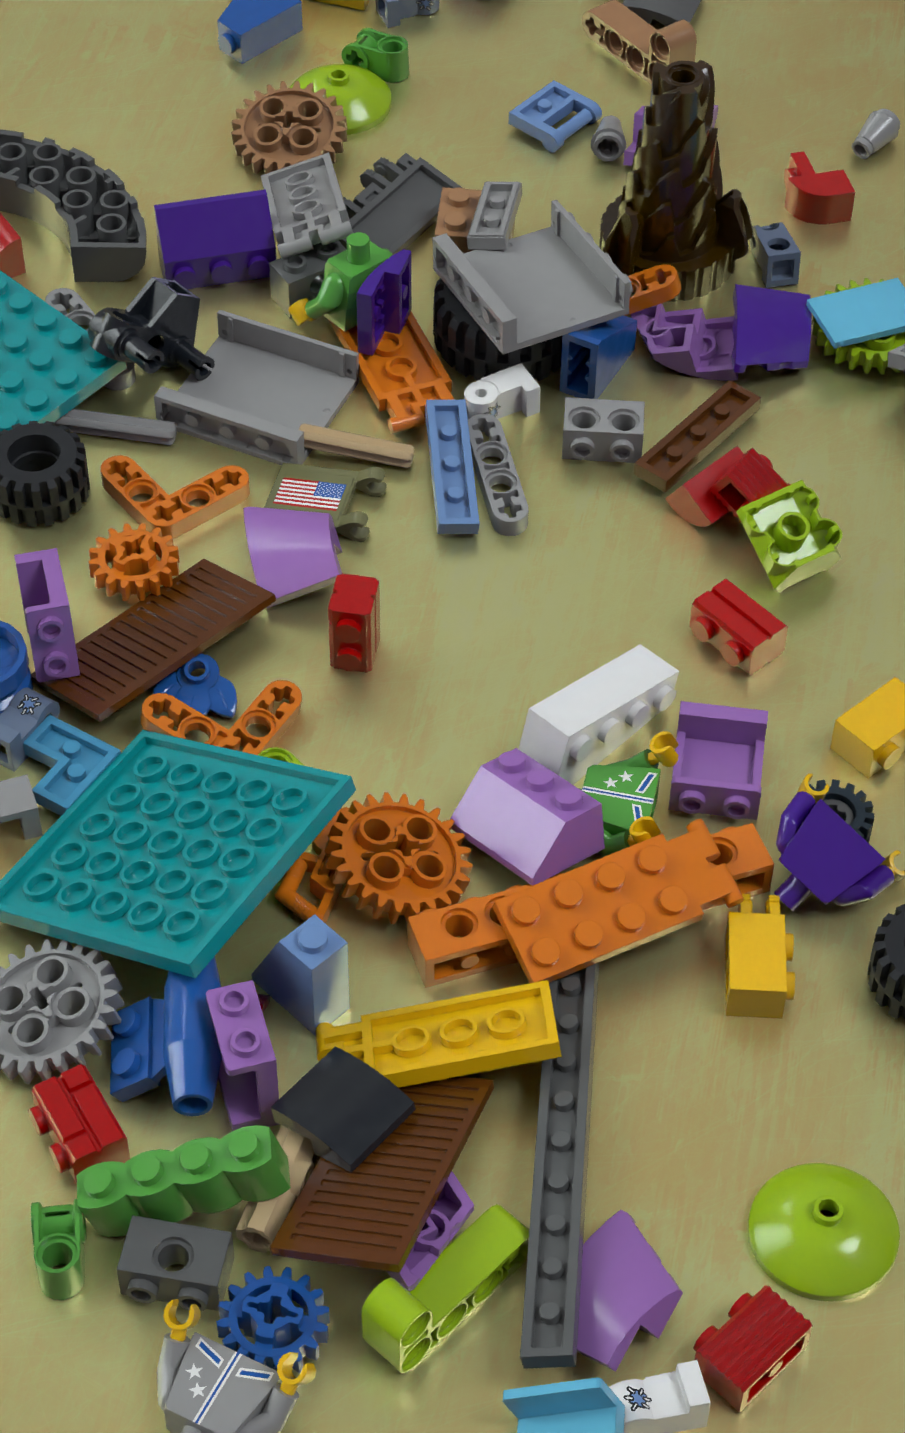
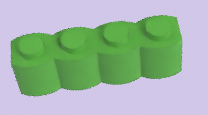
M262 1125L246 1126L230 1132L222 1139L212 1137L198 1138L180 1145L173 1151L163 1149L150 1150L132 1157L125 1163L109 1161L90 1166L77 1175V1207L99 1235L105 1237L127 1235L132 1215L176 1223L194 1212L204 1214L217 1213L237 1205L242 1200L260 1202L276 1198L291 1188L288 1156L269 1127Z

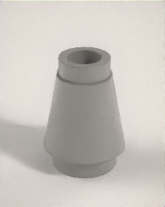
M884 108L873 111L852 143L853 152L858 157L867 159L870 155L894 140L898 136V130L900 129L898 117L892 111Z
M612 115L606 116L601 120L591 139L593 153L603 161L616 160L626 149V140L621 122Z

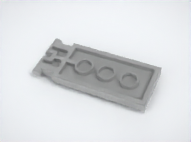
M329 152L261 175L263 188L267 192L272 226L282 260L312 250L315 244L322 243L324 246L347 238L353 233Z

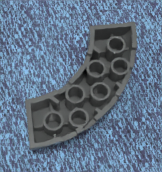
M0 129V211L28 218L55 234L66 246L72 257L75 282H117L137 275L145 265L147 236L144 218L141 217L138 209V202L134 196H130L125 190L124 182L110 169L104 170L97 166L95 158L74 147L68 151L55 144V140L46 137L42 142L24 138V132Z

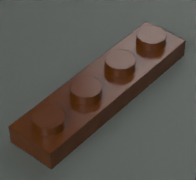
M729 380L634 463V475L666 493L760 409L761 397Z

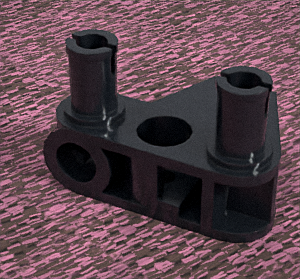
M151 277L125 310L104 308L93 317L89 324L88 337L91 340L90 346L95 351L114 360L136 363L148 374L155 373L161 366L170 368L182 366L198 380H204L212 371L204 367L203 364L210 368L215 366L214 360L211 357L206 356L194 347L200 298L174 280Z

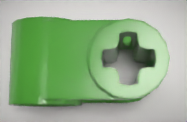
M364 28L357 34L356 41L347 44L342 50L341 56L345 64L370 70L386 82H401L409 76L408 42L401 36H392L372 28Z
M74 1199L73 1204L42 1207L40 1202L31 1203L34 1259L40 1288L47 1297L53 1300L72 1298L81 1291L85 1282L84 1243H86L87 1239L86 1217L77 1207V1199ZM57 1265H67L64 1268L52 1269Z

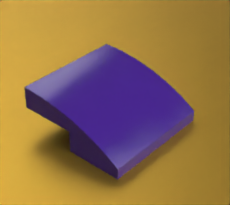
M403 249L386 259L375 268L357 292L358 353L373 356L385 331L395 334L401 333L412 310L410 250Z

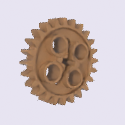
M281 81L280 89L277 90L268 84L266 94H262L257 90L254 91L255 101L244 99L245 109H236L237 119L232 120L233 131L231 134L236 155L242 156L244 166L252 164L254 174L263 169L265 174L328 152L332 163H335V153H343V142H347L346 130L348 129L343 106H337L335 96L327 98L325 88L315 93L313 83L307 85L305 89H301L299 81H295L292 88H287L286 83Z

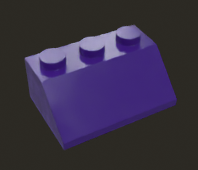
M266 189L154 205L159 264L163 279L174 280L186 289L270 277L269 263L276 260V246Z

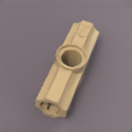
M281 1125L276 1139L288 1156L291 1188L282 1195L270 1200L260 1202L248 1201L236 1228L237 1239L243 1241L250 1249L262 1253L270 1251V1245L315 1168L314 1162L317 1158L310 1139Z

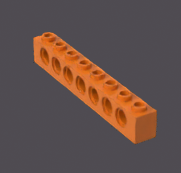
M753 823L739 827H727L711 834L721 853L717 859L708 863L711 868L726 863L741 894H750L752 897L770 892L774 862ZM558 873V874H556V875H554V876H552V877H550V878H553V877L558 876V875L563 874V873ZM532 885L511 886L505 891L483 897H471L458 904L439 909H427L417 915L407 917L408 947L425 988L519 962L502 926L499 925L500 921L493 909L495 900ZM723 901V902H721V903H718V904L713 905V906H711V907H708V908H706V909L713 908V907L720 906V905H724V904H726V903H725V901Z

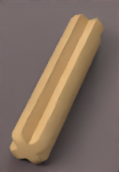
M306 423L301 424L299 430L304 432V448L402 468H410L413 461L414 447L409 444Z

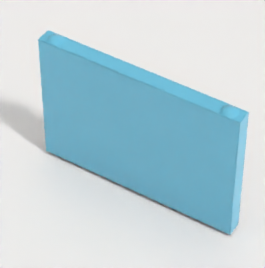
M899 278L807 299V307L834 349L905 332V287Z

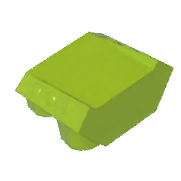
M803 480L742 506L736 511L774 589L779 593L785 588L819 572L828 571L841 559L837 546L842 539V531L835 521L821 517L818 511L819 498L813 489L806 487Z

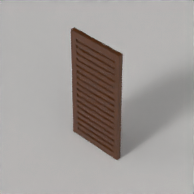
M202 559L172 579L173 585L171 587H160L161 595L156 596L151 593L145 597L144 601H139L76 643L80 670L79 676L39 682L37 681L36 673L33 672L31 674L32 682L101 722L274 603L276 596L274 593L206 559Z
M458 1076L441 1081L400 1087L399 1089L414 1102L416 1110L352 1173L321 1157L270 1245L271 1255L400 1273L494 1089L493 1080Z

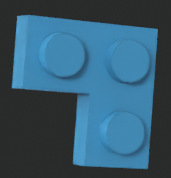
M50 714L23 742L25 755L51 767L48 773L32 789L36 803L60 816L65 813L121 753L120 749Z

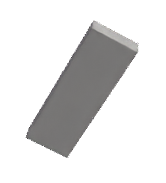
M486 181L484 183L467 236L469 250H506L522 197L521 182Z

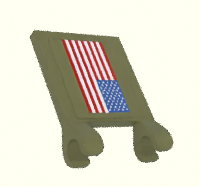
M283 462L264 508L329 513L332 516L337 533L353 541L364 542L370 533L369 527H365L368 521L367 514L361 511L346 514L355 489L372 497L383 496L387 488L386 483L382 482L385 477V471L380 467L352 471Z

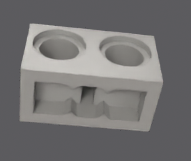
M565 397L562 459L635 463L642 457L645 402Z

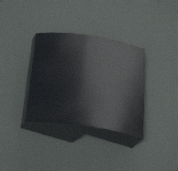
M336 1046L270 1107L275 1122L310 1139L316 1155L351 1173L416 1110L414 1102L390 1080L360 1059Z

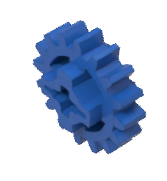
M270 1266L264 1267L263 1278L257 1280L250 1272L245 1273V1287L240 1288L231 1284L228 1287L230 1301L219 1302V1317L221 1319L216 1321L218 1338H224L222 1345L276 1371L279 1359L284 1354L296 1352L298 1353V1358L292 1368L296 1372L301 1373L303 1368L302 1358L306 1356L317 1361L320 1357L318 1343H327L329 1339L328 1326L326 1325L330 1323L329 1307L323 1306L324 1292L321 1288L310 1291L311 1282L308 1275L302 1276L297 1282L292 1280V1270L290 1267H286L283 1270L281 1277L273 1276ZM292 1300L299 1304L302 1308L294 1306ZM244 1336L253 1338L255 1344L248 1341Z

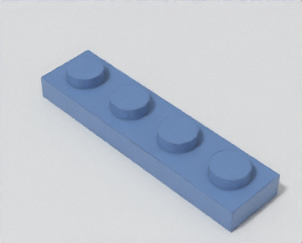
M426 400L425 417L437 534H478L480 522L466 400Z

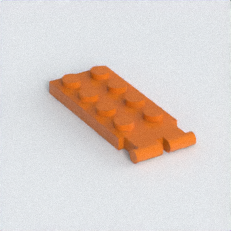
M410 312L400 334L384 332L373 356L359 353V376L378 411L387 410L391 418H388L387 423L391 434L424 426L426 400H454L451 394L452 380L412 312ZM329 320L344 349L358 353L357 325L344 332Z
M697 819L686 826L688 833L666 841L662 833L495 900L493 909L529 983L548 980L550 983L701 921L704 909L725 901L728 908L742 903L744 897L726 863L712 868L708 864L717 859L721 853L703 819Z

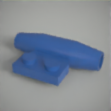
M215 956L196 978L168 971L164 988V999H153L149 996L117 1011L122 1021L119 1024L112 1025V1035L114 1038L111 1040L110 1095L121 1102L127 1101L160 1086V1080L167 1074L172 1106L177 1113L184 1116H200L212 1109L222 1061L221 1051L206 1000V992L208 990L222 987Z

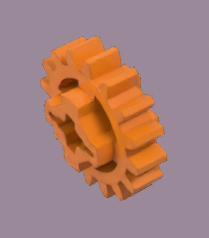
M126 523L123 527L124 531L118 533L115 529L110 528L108 529V539L103 537L96 538L97 548L89 549L90 560L88 563L90 576L94 578L97 589L106 587L108 597H112L119 592L122 593V601H127L132 594H137L138 599L144 601L146 592L150 591L156 596L161 595L160 585L171 587L173 585L172 576L179 575L178 546L173 545V537L171 535L162 537V531L159 527L149 532L146 530V523H141L137 530H132L131 526Z

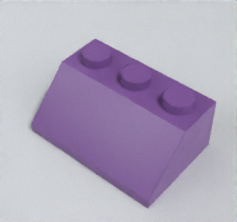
M517 748L505 752L480 766L450 818L455 821L451 828L456 833H464L466 840L532 886L605 849L602 803Z

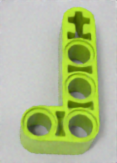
M496 1204L490 1207L443 1250L415 1289L409 1292L394 1278L385 1279L376 1286L362 1307V1336L364 1341L400 1373H407L412 1370L524 1264L528 1255L529 1229L501 1205Z

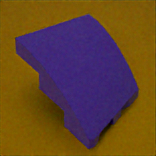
M735 284L733 293L735 314L732 324L734 346L731 355L733 372L743 373L747 365H759L767 371L782 368H807L812 313L806 305L807 299H811L809 294Z

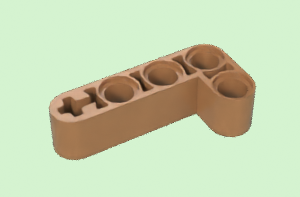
M610 0L592 8L582 16V25L587 36L651 85L653 68L657 62L665 65H670L677 61L695 62L697 44L695 30L684 19L657 30L617 0Z

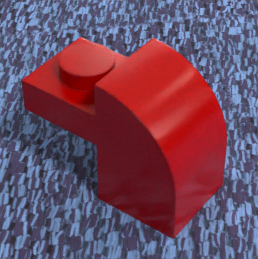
M804 151L790 153L789 168L784 171L786 187L785 209L795 218L811 224L826 225L851 221L855 190L844 169L815 173Z

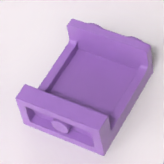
M57 548L14 555L37 681L44 682L79 676L80 670L70 606Z
M681 701L676 738L679 744L675 749L679 756L677 763L673 766L668 810L683 811L689 814L700 813L726 816L733 819L757 820L762 789L761 778L768 711Z
M250 980L208 990L206 992V1000L222 1055L218 1081L232 1131L252 1125L267 1127L280 1125L274 1121L270 1108L279 1100L276 1057L254 981Z

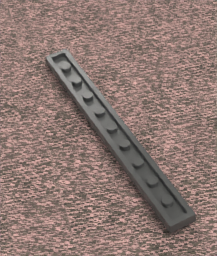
M599 963L549 983L562 1057L542 1061L520 1349V1359L524 1369L576 1367Z

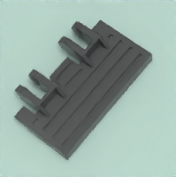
M405 153L397 160L396 164L389 162V159H385V157H381L373 164L374 171L367 169L359 176L361 184L365 189L354 198L353 202L345 197L343 199L353 233L361 232L367 234L371 242L380 248L388 249L394 255L406 249L437 221L442 187H462L421 157L415 160ZM347 238L339 240L345 249H347Z

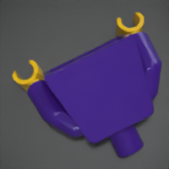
M808 773L800 784L798 793L781 814L776 846L782 854L779 861L792 874L774 891V894L779 895L780 900L793 912L811 893L815 894L825 905L832 901L834 904L844 907L872 900L890 885L902 880L905 877V870L900 871L894 865V858L901 852L899 850L893 851L885 858L823 801L830 788L828 784L825 785L822 791H814L810 788L808 783L813 774Z

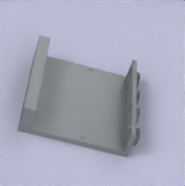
M557 200L551 201V227L509 239L506 250H473L463 254L447 233L432 237L434 271L502 354L629 314V301L631 292H633L629 277L616 267L609 254L604 253L599 248L591 234L585 232L576 222L573 214L567 212Z
M219 310L217 312L219 337L205 354L214 360L215 366L210 368L203 364L212 373L204 380H198L193 374H190L178 391L161 386L154 395L156 420L174 422L178 432L279 465H282L283 462L302 465L313 449L304 448V432L299 430L300 425L306 423L329 427L359 383V353Z

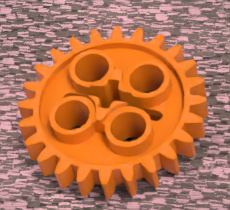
M384 792L380 803H378L369 794L366 796L363 805L354 800L348 811L342 809L337 821L333 822L330 829L329 839L324 852L329 854L326 868L335 870L331 881L333 884H346L342 893L343 898L353 895L359 898L356 909L360 910L367 905L372 906V916L374 919H377L384 911L389 913L391 924H395L399 915H404L407 920V917L417 915L427 909H439L458 904L470 882L468 876L473 868V864L467 861L471 848L461 846L465 837L464 833H451L450 831L455 821L450 819L441 822L438 819L441 809L435 808L428 813L424 810L425 803L423 799H420L413 806L409 805L406 794H402L399 802H393L390 794Z

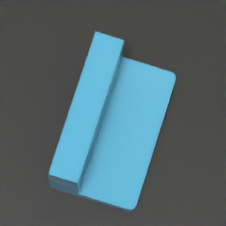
M601 1378L582 1379L503 1391L502 1402L518 1418L517 1433H624L625 1405Z

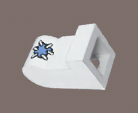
M522 363L483 377L481 380L469 384L464 391L468 419L478 414H489L499 419L522 411L526 417L540 413V386Z
M697 1360L677 1364L676 1371L645 1377L644 1380H624L609 1387L625 1405L624 1433H675L707 1427L711 1401Z

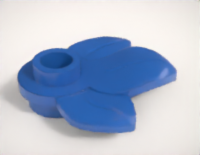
M202 653L179 667L176 672L169 674L159 681L153 691V694H169L205 716L210 710L221 717L233 718L237 710V693L234 685L229 680L220 676L217 662L211 656ZM196 669H205L201 676L194 677L190 675Z

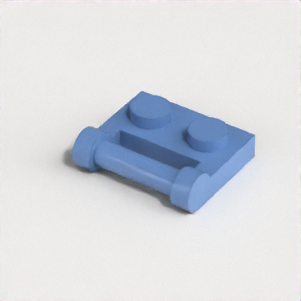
M553 80L509 112L508 124L541 141L544 148L549 152H556L564 145V141L586 124L591 125L602 117V110L593 100ZM572 111L577 112L575 116L557 129L552 127Z

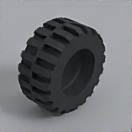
M440 278L437 281L434 289L433 305L434 343L437 350L442 354V358L451 367L455 366V370L465 377L469 375L474 376V379L478 381L483 377L522 363L531 376L540 381L547 378L551 370L556 372L561 368L563 335L502 354Z

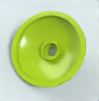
M349 64L324 65L307 71L295 80L299 81L301 89H305L307 85L313 83L315 93L325 88L327 98L331 96L336 97L337 106H343L344 116H346L347 135L361 133L377 126L387 117L391 109V91L388 85L375 73L359 66Z
M808 1163L779 1172L769 1179L755 1196L748 1219L749 1243L761 1268L773 1281L784 1289L812 1300L843 1301L869 1292L883 1281L890 1272L899 1248L900 1232L898 1220L892 1205L884 1193L859 1173L833 1164ZM820 1211H831L835 1214V1216L826 1217L822 1215Z

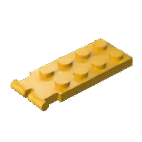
M548 980L361 1015V1022L335 1027L330 1023L324 1022L316 1027L318 1061L323 1059L336 1046L378 1071L398 1088L562 1057Z

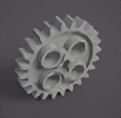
M46 939L39 952H35L33 947L28 944L25 948V957L21 959L12 953L9 954L8 958L11 966L7 969L0 967V1071L2 1070L11 1081L19 1074L26 1084H30L36 1073L45 1081L51 1078L52 1071L58 1069L62 1073L69 1070V1065L74 1062L77 1065L82 1064L86 1066L84 1055L88 1052L100 1056L102 1052L96 1043L100 1039L113 1040L114 1036L107 1026L121 1023L122 1019L115 1009L124 1006V1001L118 993L123 987L116 977V972L110 962L104 960L99 950L94 949L90 952L87 947L78 944L73 949L70 942L64 940L60 942L57 949H54L49 939Z

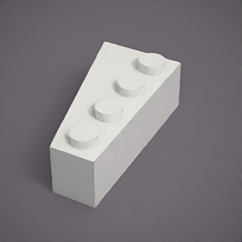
M640 644L530 707L518 750L574 785L586 775L588 767L598 765L657 714L666 710L672 704L676 697V690L674 688L679 670Z

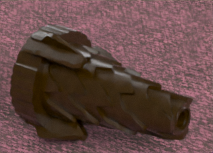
M703 60L698 62L677 61L670 65L658 62L653 68L650 106H644L642 129L638 131L631 171L626 175V185L623 186L622 195L617 197L615 202L608 205L606 212L602 215L600 224L599 248L604 253L609 254L612 262L623 274L629 276L662 264L675 267L682 289L675 298L667 302L693 300L695 297H703L708 295L710 291L720 288L721 284L726 282L730 275L733 274L736 260L748 253V240L753 235L750 215L741 192L737 189H732L723 195L720 154L717 141L718 128H712L715 97L714 74L712 66Z

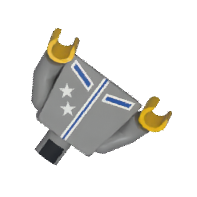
M171 1300L164 1309L163 1317L165 1323L172 1329L171 1333H167L164 1336L157 1366L158 1405L164 1411L167 1429L171 1433H281L299 1398L296 1390L299 1385H307L312 1382L316 1375L315 1365L313 1363H306L302 1368L301 1374L296 1378L292 1372L293 1364L298 1358V1353L296 1352L284 1354L279 1359L276 1371L197 1332L194 1333L190 1340L186 1336L187 1329L193 1328L198 1324L201 1318V1311L196 1304H192L189 1310V1318L182 1324L176 1318L179 1300Z

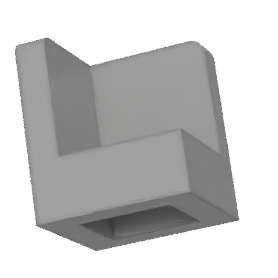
M28 774L0 781V823L19 819L25 840L43 836L39 811Z

